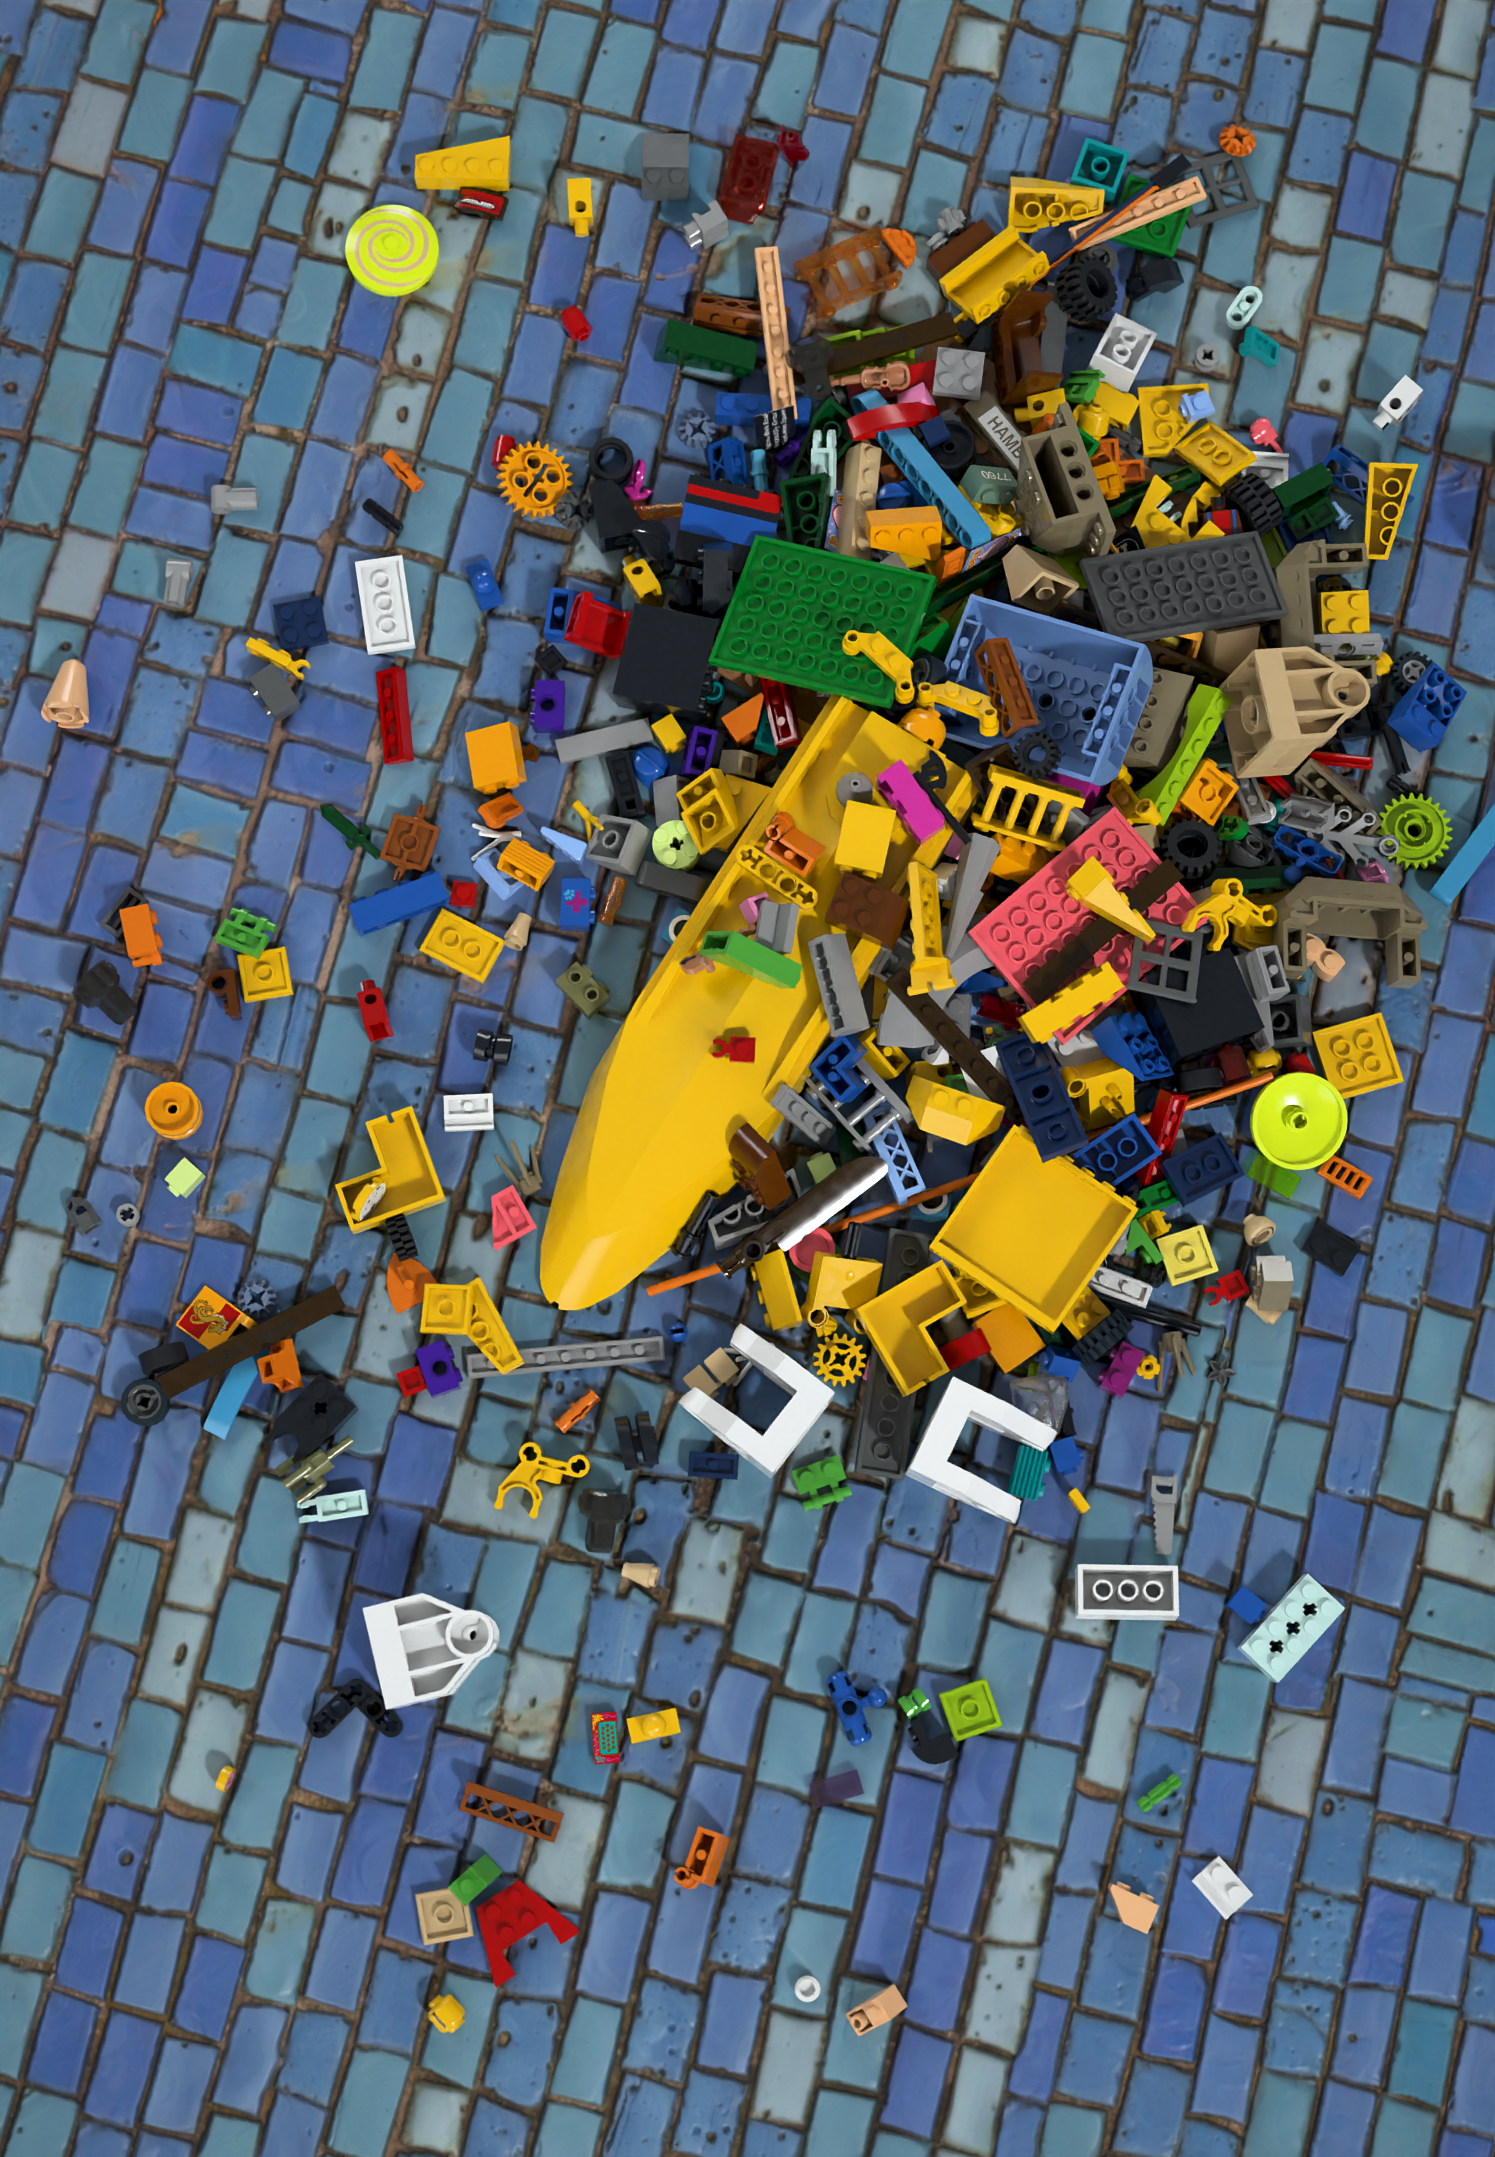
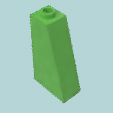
M706 931L698 953L783 989H795L796 984L800 980V973L803 965L735 931Z

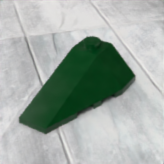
M831 397L814 414L787 480L811 475V448H813L814 430L822 432V448H827L828 430H835L837 437L835 447L837 449L836 464L856 442L852 440L846 424L847 420L853 417V415Z

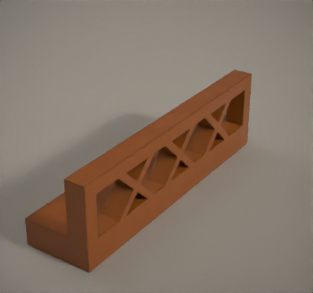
M698 293L694 309L693 326L764 338L759 302ZM785 307L787 324L791 307Z
M1008 637L987 639L974 653L988 694L991 697L992 705L997 710V718L1004 738L1011 739L1020 729L1035 728L1039 721ZM985 653L987 654V657H988V658H987V663H986V660H985V657H984V654H985ZM993 673L995 676V685L993 682ZM1001 695L1003 698V706L1001 704ZM1009 717H1010L1011 722H1012V727H1011V728H1010V725H1009Z
M467 1781L459 1808L460 1811L555 1843L564 1813L472 1781ZM470 1793L480 1796L485 1806L477 1810L466 1807ZM486 1799L492 1800L493 1802L488 1804ZM495 1803L503 1804L509 1814L501 1818L494 1817L489 1806ZM509 1807L515 1808L517 1810L511 1812ZM486 1808L489 1814L480 1811ZM519 1811L529 1813L532 1822L525 1826L518 1825L513 1814ZM533 1815L538 1816V1817H541V1818L535 1820V1818H534ZM510 1816L511 1819H512V1822H509V1821H506V1820H503V1819H505V1818H507V1817ZM544 1819L555 1822L552 1835L549 1836L541 1833L537 1823ZM534 1825L537 1831L529 1829L528 1827Z

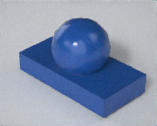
M488 559L465 567L482 612L504 604Z

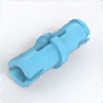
M757 449L750 452L752 471L750 474L755 490L764 492L765 489H768L769 471L766 467L765 450Z

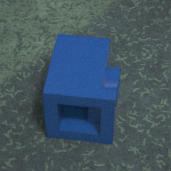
M1051 1344L1047 1345L1045 1351L1039 1357V1365L1045 1367L1049 1375L1053 1377L1063 1376L1068 1383H1072L1081 1364L1080 1359L1072 1350Z

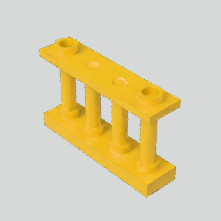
M990 764L987 774L993 786L982 815L974 812L971 814V820L975 828L983 832L991 830L1044 846L1046 850L1051 852L1063 851L1066 848L1064 839L1060 837L1071 809L1074 807L1083 808L1085 802L1083 791L1040 778L1033 779L1024 773ZM1008 786L1015 788L1016 793L1005 822L991 818L1002 788ZM1032 793L1038 795L1039 800L1028 829L1014 825L1025 795ZM1055 800L1061 802L1062 807L1051 835L1037 832L1048 802Z

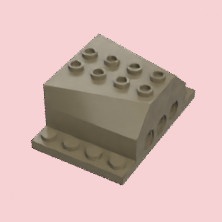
M1061 403L1058 405L1056 414H1054V421L1050 427L1051 430L1021 438L1016 501L1014 502L1017 514L1022 516L1024 534L1026 536L1029 535L1032 544L1061 558L1082 552L1083 559L1104 556L1108 554L1116 529L1069 403Z
M1153 667V685L1123 761L1131 775L1153 780L1161 773L1176 753L1187 726L1188 703L1194 694L1191 691L1194 676ZM1094 709L1088 710L1085 714V720L1090 721L1094 719L1096 711Z

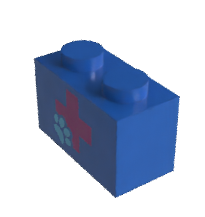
M562 878L561 930L590 931V924H595V910H591V901L596 900V886H592L591 879Z

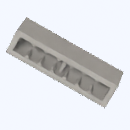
M845 933L826 934L807 942L832 1037L849 1035L870 1028Z

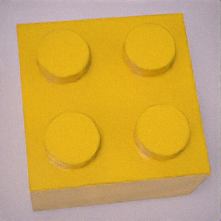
M1368 590L1317 593L1320 634L1370 633Z

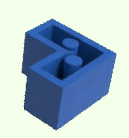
M854 1034L839 1036L809 1068L839 1103L852 1102L867 1087V1084L852 1067L868 1050Z

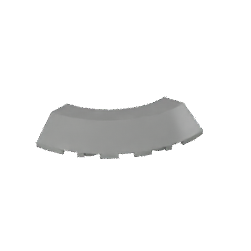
M984 911L974 913L953 958L949 959L951 977L956 979L957 986L935 991L933 983H931V992H928V994L942 1010L953 992L966 979L983 969L994 966L967 934L969 930L987 916V913ZM945 925L941 927L943 954L948 926ZM914 955L908 963H904L902 965L909 973L910 964L915 959ZM892 991L891 993L888 992L886 996L888 1001L884 1014L881 1013L877 1044L905 1048L934 1045V1037Z

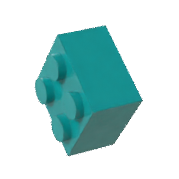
M1086 137L1070 184L1104 189V203L1112 205L1127 166L1130 152Z

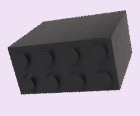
M635 603L612 692L618 707L661 716H667L672 713L675 719L701 724L703 717H707L709 711V703L706 702L708 694L712 695L715 681L712 680L714 671L718 672L719 667L712 666L708 662L721 628L719 620Z
M1230 948L1208 951L1206 956L1200 957L1196 990L1197 1002L1194 1004L1129 990L1137 1011H1140L1141 1015L1145 1018L1147 1026L1152 1035L1157 1039L1158 1046L1169 1061L1171 1068L1244 1043L1265 1028ZM1168 967L1166 987L1186 992L1188 971ZM1157 969L1150 970L1143 974V978L1138 980L1159 986L1160 971L1158 972Z

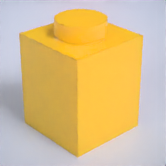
M672 713L651 725V732L665 754L668 755L671 752L676 754L685 747L684 744H686L687 737Z

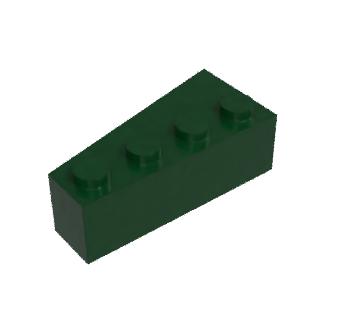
M668 319L658 334L653 361L727 373L743 378L748 377L754 370L759 343Z
M823 472L779 481L788 542L825 550L831 476Z

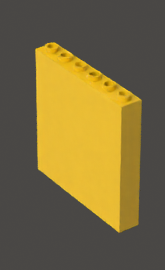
M1013 1125L933 1240L929 1250L1053 1334L1137 1213L1138 1208L1135 1207L1137 1203L1128 1196L1124 1195L1122 1198L1114 1193L1116 1189L1109 1183L1103 1181L1101 1184L1095 1180V1175L1085 1167L1079 1169L1073 1165L1074 1160L1066 1154L1043 1163L1029 1129L1023 1125H1020V1127Z

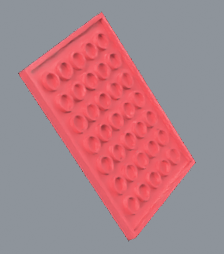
M1115 806L967 932L1031 1009L1096 966L1109 962L1124 987L1113 993L1115 997L1104 1004L1099 1002L1093 1006L1095 1010L1082 1018L1079 1015L1074 1018V1024L1063 1031L1059 1028L1052 1032L1061 1045L1068 1042L1128 990L1125 985L1128 983L1134 937L1132 933L1123 929L1036 1004L1021 984L1100 917L1099 914L1081 905L1078 900L1075 902L1069 897L1065 887L1067 881L1089 858L1094 856L1115 880L1112 882L1115 890L1126 894L1162 863ZM1178 881L1141 913V916L1146 920L1181 927L1186 921L1189 911L1198 904ZM1205 916L1200 918L1196 924L1195 931L1209 918ZM1155 933L1156 936L1152 942L1147 943L1143 941L1142 951L1163 955L1165 935ZM1172 937L1170 952L1181 944L1184 939ZM1141 961L1139 979L1156 964Z

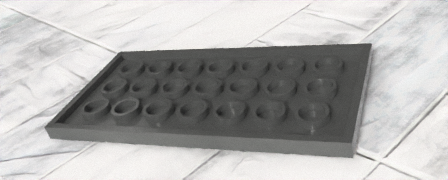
M1258 531L1082 559L1079 563L1103 632L1138 643L1280 619L1288 614Z

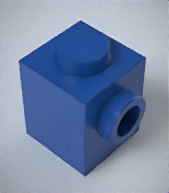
M1073 1436L1054 1441L1048 1445L1047 1448L1055 1473L1062 1472L1063 1476L1077 1472L1076 1467L1082 1465L1080 1460H1083L1084 1457L1080 1445H1075Z
M1242 1585L1236 1589L1224 1606L1249 1625L1253 1622L1258 1623L1266 1613L1263 1609L1267 1604Z

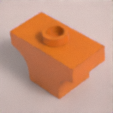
M292 1339L282 1340L270 1346L269 1355L257 1360L262 1384L272 1383L276 1385L281 1394L303 1387Z

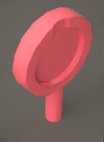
M818 1227L786 1251H789V1256L794 1265L800 1270L811 1273L815 1251L835 1254V1243L827 1231Z

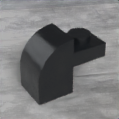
M1169 259L1150 262L1140 267V272L1125 280L1134 302H1139L1156 291L1166 294L1185 283L1177 261Z
M920 1718L909 1721L911 1725L910 1728H907L913 1742L918 1741L919 1743L911 1751L919 1760L928 1764H942L959 1756L949 1732H945L930 1740Z

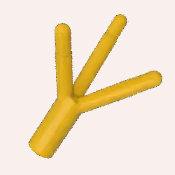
M577 800L573 803L572 807L585 821L589 844L592 838L590 822L601 831L604 827L598 822L599 818L593 816Z

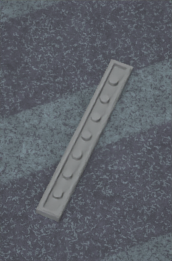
M663 1336L518 1349L525 1363L505 1375L501 1374L483 1352L466 1354L468 1379L665 1361Z

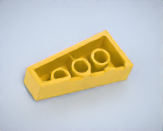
M510 136L417 154L415 157L417 189L460 190L461 187H467L483 191H510Z
M1368 463L1363 543H1366L1367 559L1388 560L1418 464Z
M1105 962L1018 1017L1017 1020L1032 1043L1040 1041L1043 1044L1054 1037L1052 1032L1059 1028L1062 1031L1074 1024L1073 1019L1081 1015L1083 1018L1094 1011L1093 1006L1099 1002L1104 1004L1114 998L1115 995L1113 993L1123 988L1124 985L1109 962Z

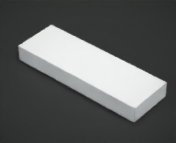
M1103 1266L1098 1268L1087 1284L1091 1290L1142 1308H1146L1153 1289L1151 1284Z

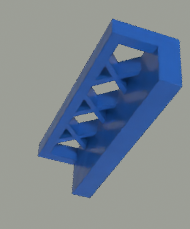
M726 437L707 446L711 479L718 481L723 469L725 470L724 479L732 481V484L738 486L749 484L743 441ZM722 448V456L718 461L716 460L715 450Z
M1338 443L1323 461V465L1326 468L1331 459L1340 464L1341 473L1333 474L1334 483L1366 505L1365 490L1367 486H1364V483L1367 484L1368 464ZM1355 475L1358 477L1360 487L1352 488L1349 486L1346 476ZM1408 494L1403 512L1415 499L1410 494Z

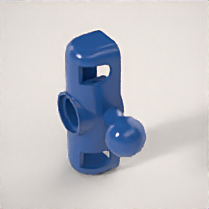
M1285 825L1279 828L1271 843L1274 849L1280 850L1284 855L1293 859L1294 864L1286 867L1283 872L1284 880L1289 884H1296L1302 879V869H1310L1326 878L1333 879L1343 862L1342 858ZM1285 832L1293 834L1294 838L1291 843L1282 839ZM1327 856H1332L1336 860L1333 867L1324 863Z
M846 1671L830 1675L826 1683L849 1743L852 1746H859L869 1742L872 1738V1733L862 1709L871 1705L877 1708L882 1707L887 1701L886 1692L882 1688L876 1687L869 1691L868 1696L858 1699L849 1674ZM844 1677H848L851 1686H847ZM831 1682H833V1685H834L835 1690H836V1691L833 1692V1693H832L831 1688H830V1686H829V1683H831ZM850 1701L856 1705L857 1710L853 1715H846L842 1711V1705L845 1702ZM863 1724H866L869 1731L868 1734H866ZM850 1729L854 1736L853 1740H850V1737L847 1732Z

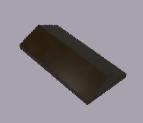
M1009 742L985 749L965 764L985 804L993 786L987 774L990 764L1023 773L1014 763L1016 759L1013 757L1014 752ZM1008 786L1002 788L992 814L994 819L1005 822L1016 793L1015 788ZM1032 793L1025 795L1014 825L1028 829L1039 800L1037 795ZM1046 811L1037 832L1052 825Z

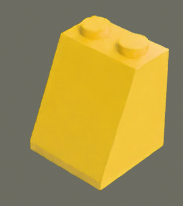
M847 800L833 868L838 869V872L842 874L844 872L849 874L854 872L862 874V877L865 879H882L896 810Z

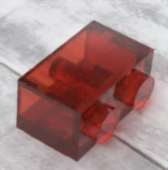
M1233 1045L1222 1047L1219 1049L1220 1052L1216 1053V1056L1211 1061L1212 1067L1220 1068L1221 1088L1243 1081L1250 1075L1241 1046L1236 1048Z

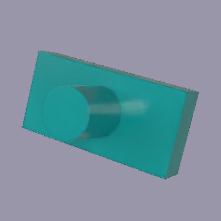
M1255 326L1246 327L1244 343H1241L1239 346L1240 355L1242 357L1253 356L1268 367L1277 366L1280 344Z
M765 705L753 749L776 756L779 748L775 747Z

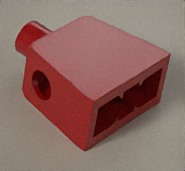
M374 980L361 982L362 992L357 993L363 1024L370 1042L394 1036L381 988H376Z

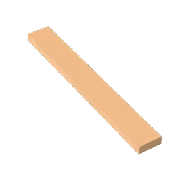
M778 246L754 248L772 411L793 405L794 417L797 419Z

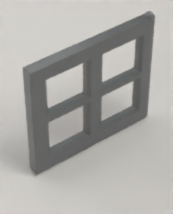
M1225 151L1190 162L1192 164L1191 168L1181 175L1201 170L1207 187L1203 189L1206 194L1210 193L1216 211L1198 217L1195 216L1193 208H1191L1187 219L1189 229L1253 209H1259L1240 156H1234ZM1231 160L1238 178L1217 184L1211 166ZM1181 176L1174 180L1172 185L1182 182ZM1240 184L1246 201L1226 207L1220 190Z
M1144 919L1154 933L1165 935L1163 955L1142 951L1144 940L1134 935L1128 983L1125 987L1139 992L1193 1004L1196 1003L1203 932H1183L1181 927ZM1172 937L1192 941L1190 961L1169 957ZM1141 961L1161 965L1159 986L1138 981ZM1168 967L1188 971L1186 992L1166 987Z

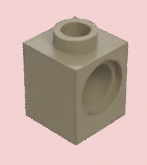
M722 750L719 769L722 770L724 776L729 774L742 779H754L758 755L743 750Z

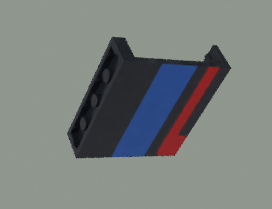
M702 473L690 475L687 481L688 488L671 562L702 569V563H698V548H703V542H732V577L740 578L756 535L775 539L782 497L774 490L765 489L763 492L755 490V487L749 484L738 486L732 484V481L719 478L718 481L708 479L709 476Z

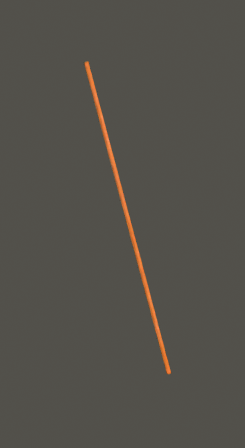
M1269 1071L1191 1098L1187 1101L1184 1111L1273 1081V1074ZM1152 1112L1137 1117L1142 1125L1149 1124ZM1114 1126L1086 1135L1089 1143ZM981 1172L907 1197L908 1204L899 1207L897 1202L894 1201L820 1228L832 1234L846 1229L849 1222L861 1224L968 1187L974 1183ZM757 1249L747 1253L753 1254L757 1251ZM768 1250L764 1255L774 1252L775 1250ZM715 1263L646 1287V1290L650 1297L722 1271Z

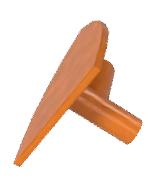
M393 1253L388 1265L386 1280L390 1300L397 1314L423 1301L425 1283L437 1284L429 1270L420 1262L412 1258L400 1262L397 1254Z

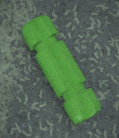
M1171 1774L1166 1778V1782L1162 1781L1147 1793L1148 1796H1143L1137 1801V1805L1143 1812L1149 1811L1153 1804H1158L1172 1793V1789L1176 1790L1182 1785L1181 1780L1176 1774Z

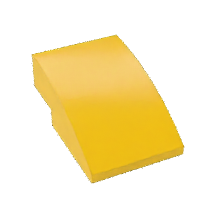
M710 768L676 793L684 810L680 814L700 855H704L739 829L735 802L721 769Z

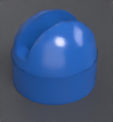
M675 1322L670 1325L668 1336L672 1341L682 1342L687 1337L688 1330L683 1323ZM684 1329V1333L672 1334L671 1330Z

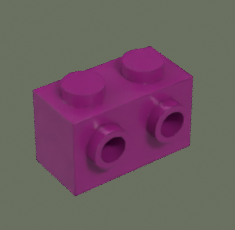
M1124 1341L1119 1346L1114 1345L1108 1357L1112 1359L1108 1368L1103 1367L1097 1380L1101 1381L1098 1388L1118 1399L1122 1398L1145 1352Z

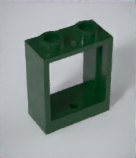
M1322 462L1272 489L1280 503L1283 520L1299 513L1304 508L1314 505L1327 496L1334 483V477L1330 469L1325 468Z

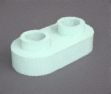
M1244 287L1227 310L1225 321L1230 328L1235 330L1244 328L1259 308L1263 296L1257 287ZM1251 298L1253 303H1248L1246 299ZM1238 316L1241 320L1235 321L1233 317Z

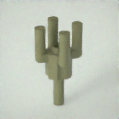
M348 1435L327 1452L319 1448L311 1455L300 1458L295 1465L292 1461L294 1455H292L274 1470L281 1477L298 1463H301L302 1466L281 1481L286 1489H290L292 1493L311 1479L314 1481L312 1485L294 1497L299 1505H301L326 1486L327 1482L323 1475L335 1467L331 1460L353 1445L354 1441Z

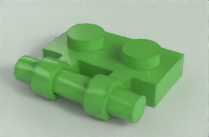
M233 907L230 916L236 918L235 921L225 918L214 938L215 942L259 960L270 940L269 936L263 934V932L275 933L277 924L270 922V919L264 916H255L247 909L242 908L240 910ZM249 923L254 925L255 927L254 929H251L244 926V924Z
M838 1455L791 1471L799 1495L808 1492L811 1499L802 1502L805 1511L814 1508L815 1510L823 1508L822 1505L834 1501L838 1503L844 1501L843 1498L852 1495L849 1486L839 1488L837 1483L846 1479ZM830 1485L832 1492L818 1496L816 1489Z

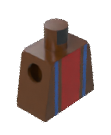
M1225 496L1211 497L1212 512L1200 514L1199 530L1210 520L1225 533V536L1244 533L1238 510H1226Z

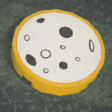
M380 1177L372 1178L373 1183L365 1185L353 1203L355 1213L351 1212V1217L355 1221L360 1223L367 1220L381 1202L387 1183Z

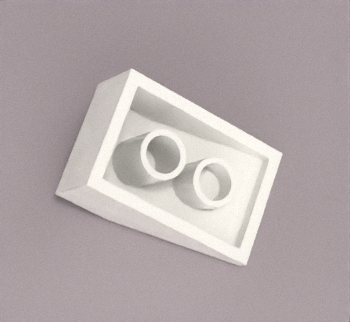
M1115 313L1087 370L1102 371L1105 377L1100 378L1099 382L1109 383L1116 390L1128 393L1157 333Z

